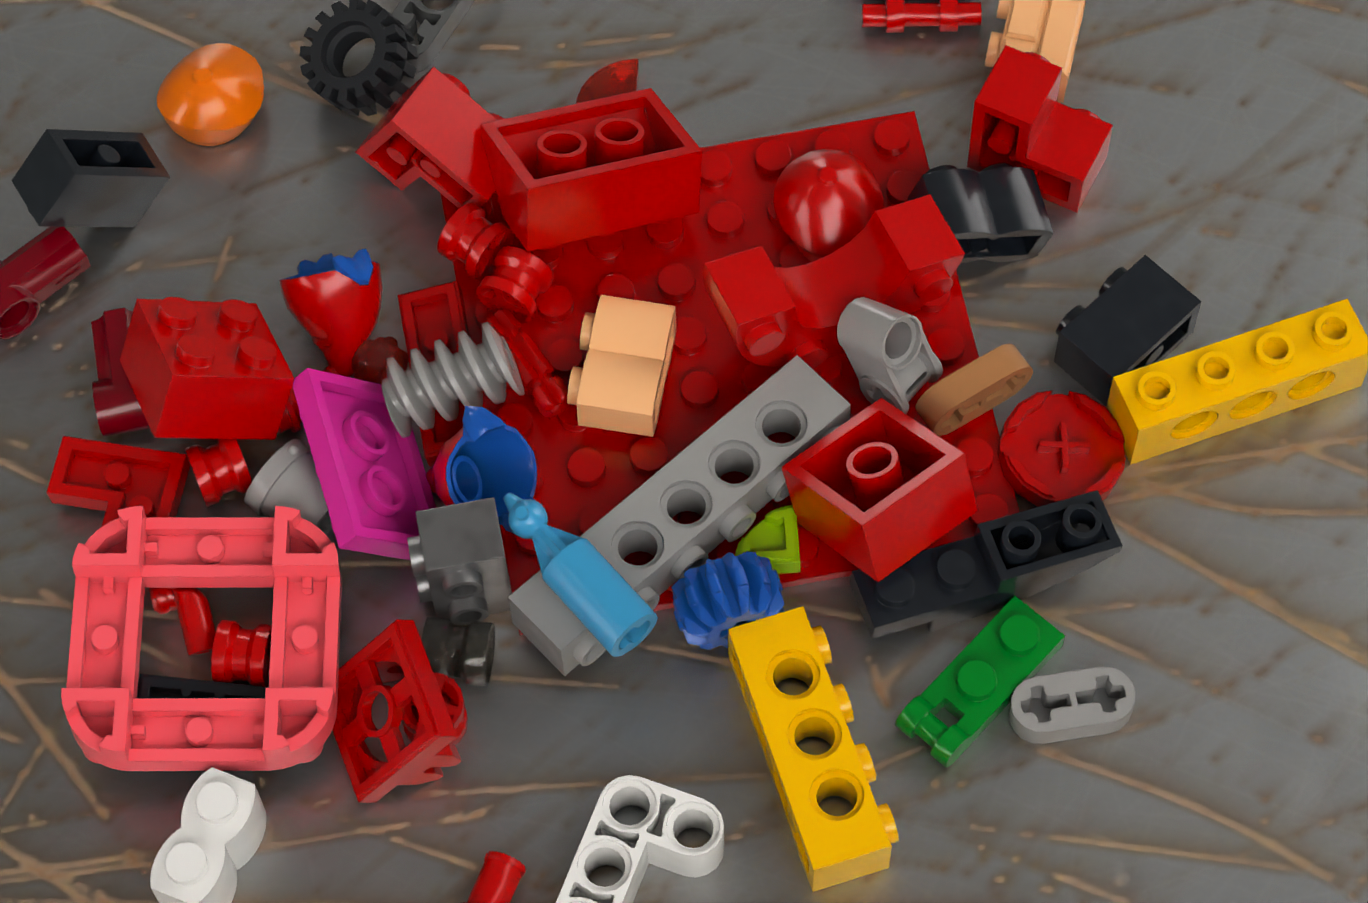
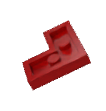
M63 436L47 488V494L51 503L106 511L102 526L119 518L117 510L133 506H143L146 517H176L189 473L190 463L186 454Z

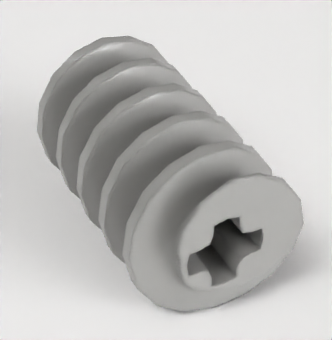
M489 322L482 324V343L478 345L472 341L464 330L458 332V352L454 354L451 353L440 339L434 341L435 360L432 362H428L417 348L411 349L410 370L404 371L393 357L387 358V378L382 380L381 385L391 420L403 438L409 437L411 434L412 419L423 430L433 428L435 424V409L446 421H453L459 415V400L464 406L482 407L483 391L495 404L505 402L506 382L518 395H524L522 379L513 354L505 338L500 336Z

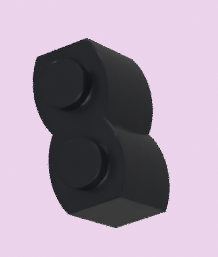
M997 163L984 168L978 173L968 169H957L952 165H941L923 174L908 197V201L931 194L965 252L960 264L979 259L992 262H1013L1038 256L1054 234L1034 170L1028 168L1012 167L1008 163Z

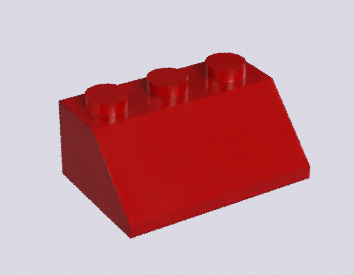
M652 88L480 124L481 138L503 218L527 252L538 249H553L564 243L595 236H610L621 230L652 223H667L674 218L699 213L702 150Z

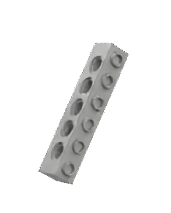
M796 355L580 537L588 539L649 607L654 610L659 603V595L677 580L684 578V573L689 568H697L706 564L708 554L725 539L728 542H733L740 538L753 524L756 513L772 499L779 502L789 496L781 467L850 419L851 404ZM777 432H785L794 436L795 439L791 442L780 444L772 442L767 437ZM733 471L744 473L749 477L744 482L737 484L727 483L720 479L725 473ZM684 511L695 512L702 517L692 524H680L672 519L676 514ZM638 551L647 552L654 557L647 564L638 566L628 564L623 560L627 555ZM541 570L508 596L512 623L564 676L578 664L582 666L592 664L606 651L602 644L543 581Z

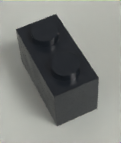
M46 129L12 179V182L38 226L135 227L168 182L170 176L143 133Z
M1144 255L1129 270L1124 267L1116 269L1101 286L1099 297L1089 306L1084 308L1078 305L1066 314L1056 329L1058 342L1054 362L1102 404L1107 406L1113 377L1162 361L1193 333L1202 301L1148 256Z

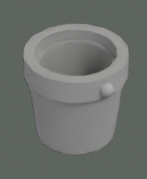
M293 439L276 451L254 477L246 492L245 504L258 515L274 517L275 506H285L300 510L301 518L315 524L327 534L332 529L331 519L321 484L316 474L311 449L299 439Z

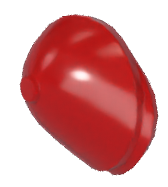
M822 149L810 151L796 158L783 170L774 189L773 204L781 227L793 240L800 252L811 262L830 255L850 242L867 225L874 212L884 208L883 195L872 171L863 161L841 150Z

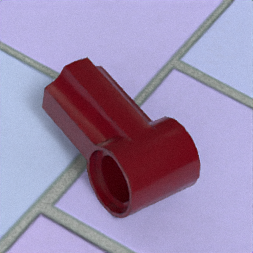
M65 227L47 228L3 261L0 260V339H10L24 332L38 316L40 303L91 267L87 255Z
M126 308L104 311L99 319L91 322L98 381L92 382L96 416L103 437L150 428L120 363L121 353L133 311H129Z

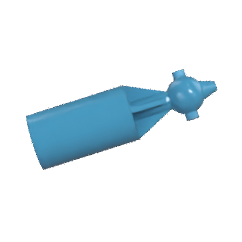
M512 493L504 496L503 500L509 512L508 523L510 529L521 538L533 540L543 581L613 657L622 656L639 645L652 631L658 619L657 614L588 539L547 525L548 515L541 503L532 499H522Z

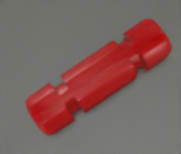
M500 309L494 315L488 316L483 323L489 322L494 330L505 338L517 364L524 391L527 394L533 395V403L541 414L547 418H554L561 412L566 411L571 406V404L567 403V385L560 376H554L552 372L555 369L529 334L520 330L522 325L510 310Z

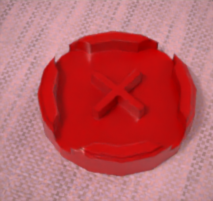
M1053 390L1037 392L1018 403L1003 425L997 452L1003 476L1016 493L1037 507L1096 490L1099 491L1102 500L1106 499L1119 481L1124 471L1126 460L1123 447L1125 442L1124 435L1109 410L1089 396L1069 391L1068 395L1052 394Z

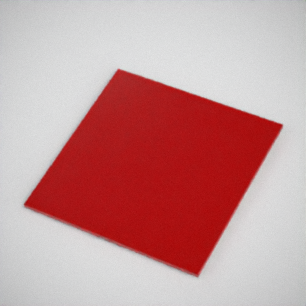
M915 111L700 147L702 150L699 213L674 218L667 223H652L621 230L610 236H595L564 243L553 249L529 251L549 266L553 272L554 280L545 293L538 294L535 299L537 310L528 323L521 324L520 330L529 334L555 369L552 372L554 376H560L567 387L573 366L583 368L588 352L587 350L580 349V334L584 315L586 312L596 313L601 295L676 306L674 346L653 437L578 425L576 405H571L566 411L561 412L554 418L544 417L533 403L534 397L532 394H527L524 391V395H518L508 382H506L505 402L500 404L492 402L483 391L482 407L499 417L505 424L516 428L534 451L537 465V484L533 498L546 509L548 515L547 525L580 537L782 368L757 365L741 355L704 287L702 273L704 263L758 246H763L774 267L789 268L811 263L781 227L773 204L774 189L783 170L796 158L810 151L822 149L841 150L863 161L879 183L883 195L884 208L908 201L909 195L921 176L930 170ZM495 191L490 199L481 205L480 208L486 211L487 220L491 223L502 222L509 227L503 218L497 192ZM441 194L445 221L447 223L459 208ZM515 235L513 247L526 250ZM455 260L453 261L455 277L462 291L469 335L472 341L478 345L482 343L483 321L495 313L486 308L476 295V289L481 281H478L466 272L465 263ZM957 271L951 276L953 286L946 294L936 300L925 303L912 314L921 322L923 332L930 347L943 367L941 377L936 382H926L908 402L909 411L907 415L929 430L930 428L915 408L919 398L932 385L979 358ZM845 352L826 359L813 369L851 404L850 419L871 405L860 389L858 377ZM993 408L955 431L939 436L965 453L978 511L924 550L974 536L977 524L1020 512L1014 488L1003 476L997 452L1000 435ZM777 432L767 437L772 442L780 444L788 443L795 439L794 436L785 432ZM736 471L725 473L720 477L721 480L731 484L741 483L749 478L744 473ZM790 495L779 502H776L774 499L768 502L756 513L753 524L740 538L733 542H728L725 539L708 554V559L716 560L722 558L728 552L733 553L735 556L741 539L745 538L754 526L764 520L767 513L780 507L792 505ZM684 511L676 514L672 519L680 524H692L702 517L695 512ZM797 523L801 573L778 575L783 588L848 577L851 576L853 570L859 568ZM500 525L511 591L513 593L541 569L533 540L521 538L506 531ZM638 551L627 555L623 560L628 564L638 566L647 564L654 557L647 552ZM675 583L659 595L660 600L653 610L654 612L674 608L672 586ZM519 630V636L524 635V634Z

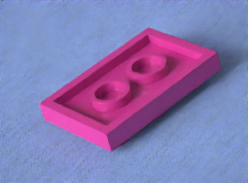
M306 368L295 377L292 387L339 549L410 560L407 538L419 536L415 511L437 508L426 478V471L413 429L410 436L403 438L398 433L384 400L382 384Z

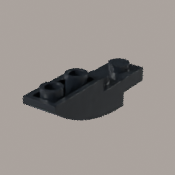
M1096 490L977 524L974 536L923 550L880 582H876L860 569L853 570L849 583L872 639L925 623L929 632L1000 609L1014 595L1022 600L1057 585L1119 553L1123 545L1099 491Z

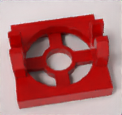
M396 619L339 668L337 715L332 730L358 803H376L397 785H419L439 780L444 776L441 767L456 766L462 762L457 747L451 743L458 737L414 620ZM400 680L393 687L390 685H383V683ZM382 693L387 700L389 712L386 724L379 730L373 723L371 711L374 699L378 694ZM414 700L419 713V724L413 741L406 746L399 727L403 718V708ZM367 737L380 739L388 762L380 761L371 754L364 741Z

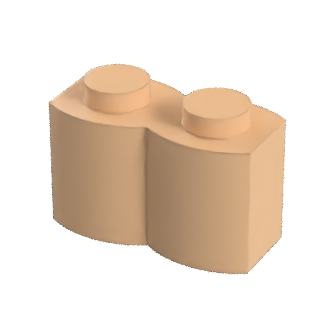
M601 295L596 313H585L580 334V349L587 350L588 352L583 368L573 366L567 393V403L577 406L578 425L650 437L654 436L674 346L676 306Z

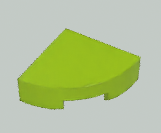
M793 506L780 507L767 513L765 519L754 526L745 538L741 539L735 556L746 551L756 552L757 556L769 558L773 570H776L778 574L801 573L797 515L794 512Z

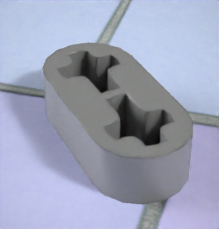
M1094 667L1032 677L1024 680L1015 688L1009 706V722L1013 731L1021 739L1034 744H1046L1109 734L1120 730L1128 723L1136 701L1135 688L1127 675L1113 667ZM1097 688H1105L1109 698H1120L1116 700L1113 712H1103L1100 703H1086L1093 700ZM1041 698L1044 708L1060 707L1050 711L1049 720L1045 723L1038 722L1035 713H1024L1029 709L1030 699Z

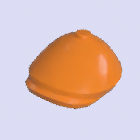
M228 43L205 45L185 56L167 74L159 87L157 107L171 129L186 141L201 146L225 144L239 136L251 124L261 108L264 98L262 69L255 57L237 46Z

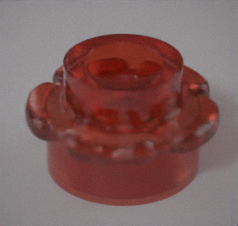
M392 336L378 337L375 340L368 339L359 346L353 356L351 366L355 372L354 378L382 384V380L387 378L386 359L393 357L403 370L406 371L409 362L408 354L398 347L397 340Z

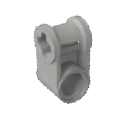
M866 297L854 299L841 313L837 325L838 342L844 349L858 377L863 395L871 404L882 397L907 414L909 411L908 402L926 382H936L943 373L942 364L932 351L923 332L921 322L914 315Z

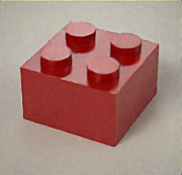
M180 297L136 299L120 363L154 438L275 440L295 378L257 304L237 299H229L223 302L188 301Z
M882 397L781 467L792 506L797 515V523L876 582H880L978 511L965 453Z

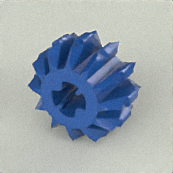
M746 551L738 556L728 552L722 558L716 560L707 559L706 564L697 568H689L684 573V578L679 579L672 586L674 615L679 630L683 631L688 644L700 646L701 649L711 650L721 645L728 648L729 628L784 612L783 606L785 603L781 592L783 591V586L778 572L773 570L769 558L757 556L756 552Z

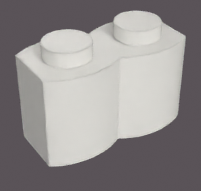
M213 767L196 780L183 804L181 828L176 830L164 842L152 866L150 887L159 903H232L237 887V870L253 857L262 842L266 829V810L254 783Z

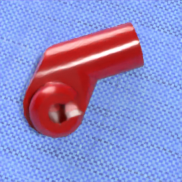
M149 588L155 612L166 614L177 610L188 656L212 652L216 629L207 597L198 588Z

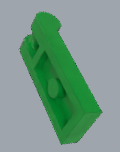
M1014 595L925 691L906 705L896 719L895 726L909 738H913L916 735L932 747L930 755L945 768L949 767L1010 703L1015 688L1024 680L1034 677L1060 650L1064 644L1065 635ZM942 708H945L959 721L948 727L936 715Z

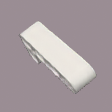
M626 775L615 778L606 785L600 794L556 903H633L648 864L687 877L696 878L708 875L718 867L723 859L724 824L721 813L715 805L705 799L640 776ZM630 805L639 806L648 813L643 821L634 825H624L613 818L618 810ZM693 827L701 828L711 836L706 844L697 848L685 847L676 838L685 829ZM600 866H615L623 872L621 879L611 886H597L588 879L592 871Z

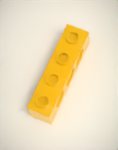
M1347 298L1114 376L1106 408L1116 419L1124 435L1125 442L1123 447L1131 465L1361 387L1368 371V336Z
M801 606L729 628L728 656L812 892L888 869L892 849L891 844L899 842L897 827L888 804L877 805L869 785V783L876 781L872 758L864 742L854 745L847 723L854 721L851 702L842 683L834 686L831 683L825 665L832 663V655L822 626L819 625L811 628L805 609ZM796 678L804 681L809 688L801 694L788 695L781 692L776 685L782 680ZM813 736L826 740L831 745V748L823 754L810 755L803 752L797 744L804 738ZM840 796L847 799L854 808L845 815L832 816L825 813L818 804L827 797Z

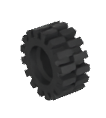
M349 0V8L341 1H338L331 5L334 12L332 17H329L323 11L315 17L322 25L318 31L310 27L307 28L304 37L310 40L312 45L311 47H300L299 56L308 62L300 66L303 76L310 80L307 82L309 87L340 111L344 110L349 115L359 116L360 111L367 116L377 114L376 103L387 110L394 103L389 96L394 90L402 95L409 89L401 80L403 76L414 79L416 68L407 61L418 59L417 48L410 44V42L414 41L411 32L404 27L403 23L371 0H368L367 3L362 0ZM363 39H373L375 51L367 67L354 76H345L343 74V63L349 50Z

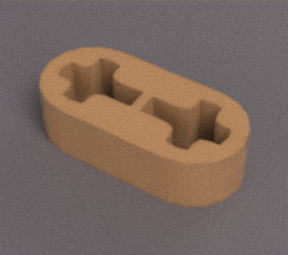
M1010 343L1001 345L932 385L917 401L916 411L932 432L938 436L946 435L1018 393L1031 379L1033 368L1015 345Z

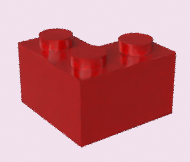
M1005 45L974 102L967 167L980 172L993 164L1008 163L1012 167H1024L1034 170L1043 199L1078 213L1107 158L1113 125L1101 120L1091 111L1073 109L1057 102L1062 67L1050 63L1045 57L1037 53L1022 52Z
M433 67L396 99L355 153L401 191L421 176L456 207L460 208L466 203L471 202L480 207L496 191L481 138L480 124L504 118L494 113H488L470 97L467 87L459 79L450 74L441 73Z

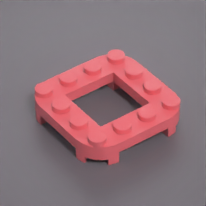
M133 506L117 510L119 518L99 528L90 536L85 544L78 543L72 560L75 588L66 688H61V699L74 738L88 760L121 771H207L211 767L220 771H273L289 768L299 763L311 762L321 754L323 745L333 729L337 715L342 578L335 543H332L328 536L315 524L301 518L300 510L285 506H275L274 517H146L143 506ZM145 588H274L269 688L265 689V698H137Z

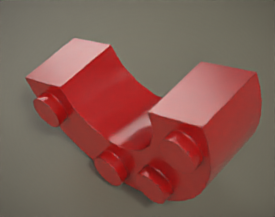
M931 194L875 211L867 225L850 242L830 255L811 263L789 268L774 267L763 246H758L704 263L702 273L704 287L736 347L744 358L761 366L783 367L798 355L814 369L826 359L845 352L838 342L837 325L841 313L850 302L856 298L866 297L912 315L925 303L940 298L953 286L951 276L960 265L965 252Z

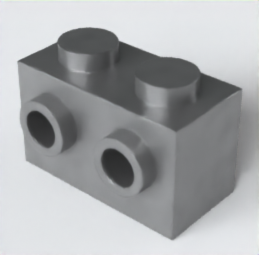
M494 497L415 511L419 536L407 538L413 575L416 578L420 603L433 601L438 624L451 622L456 625H471L483 621L489 614L510 611L508 596L512 593Z

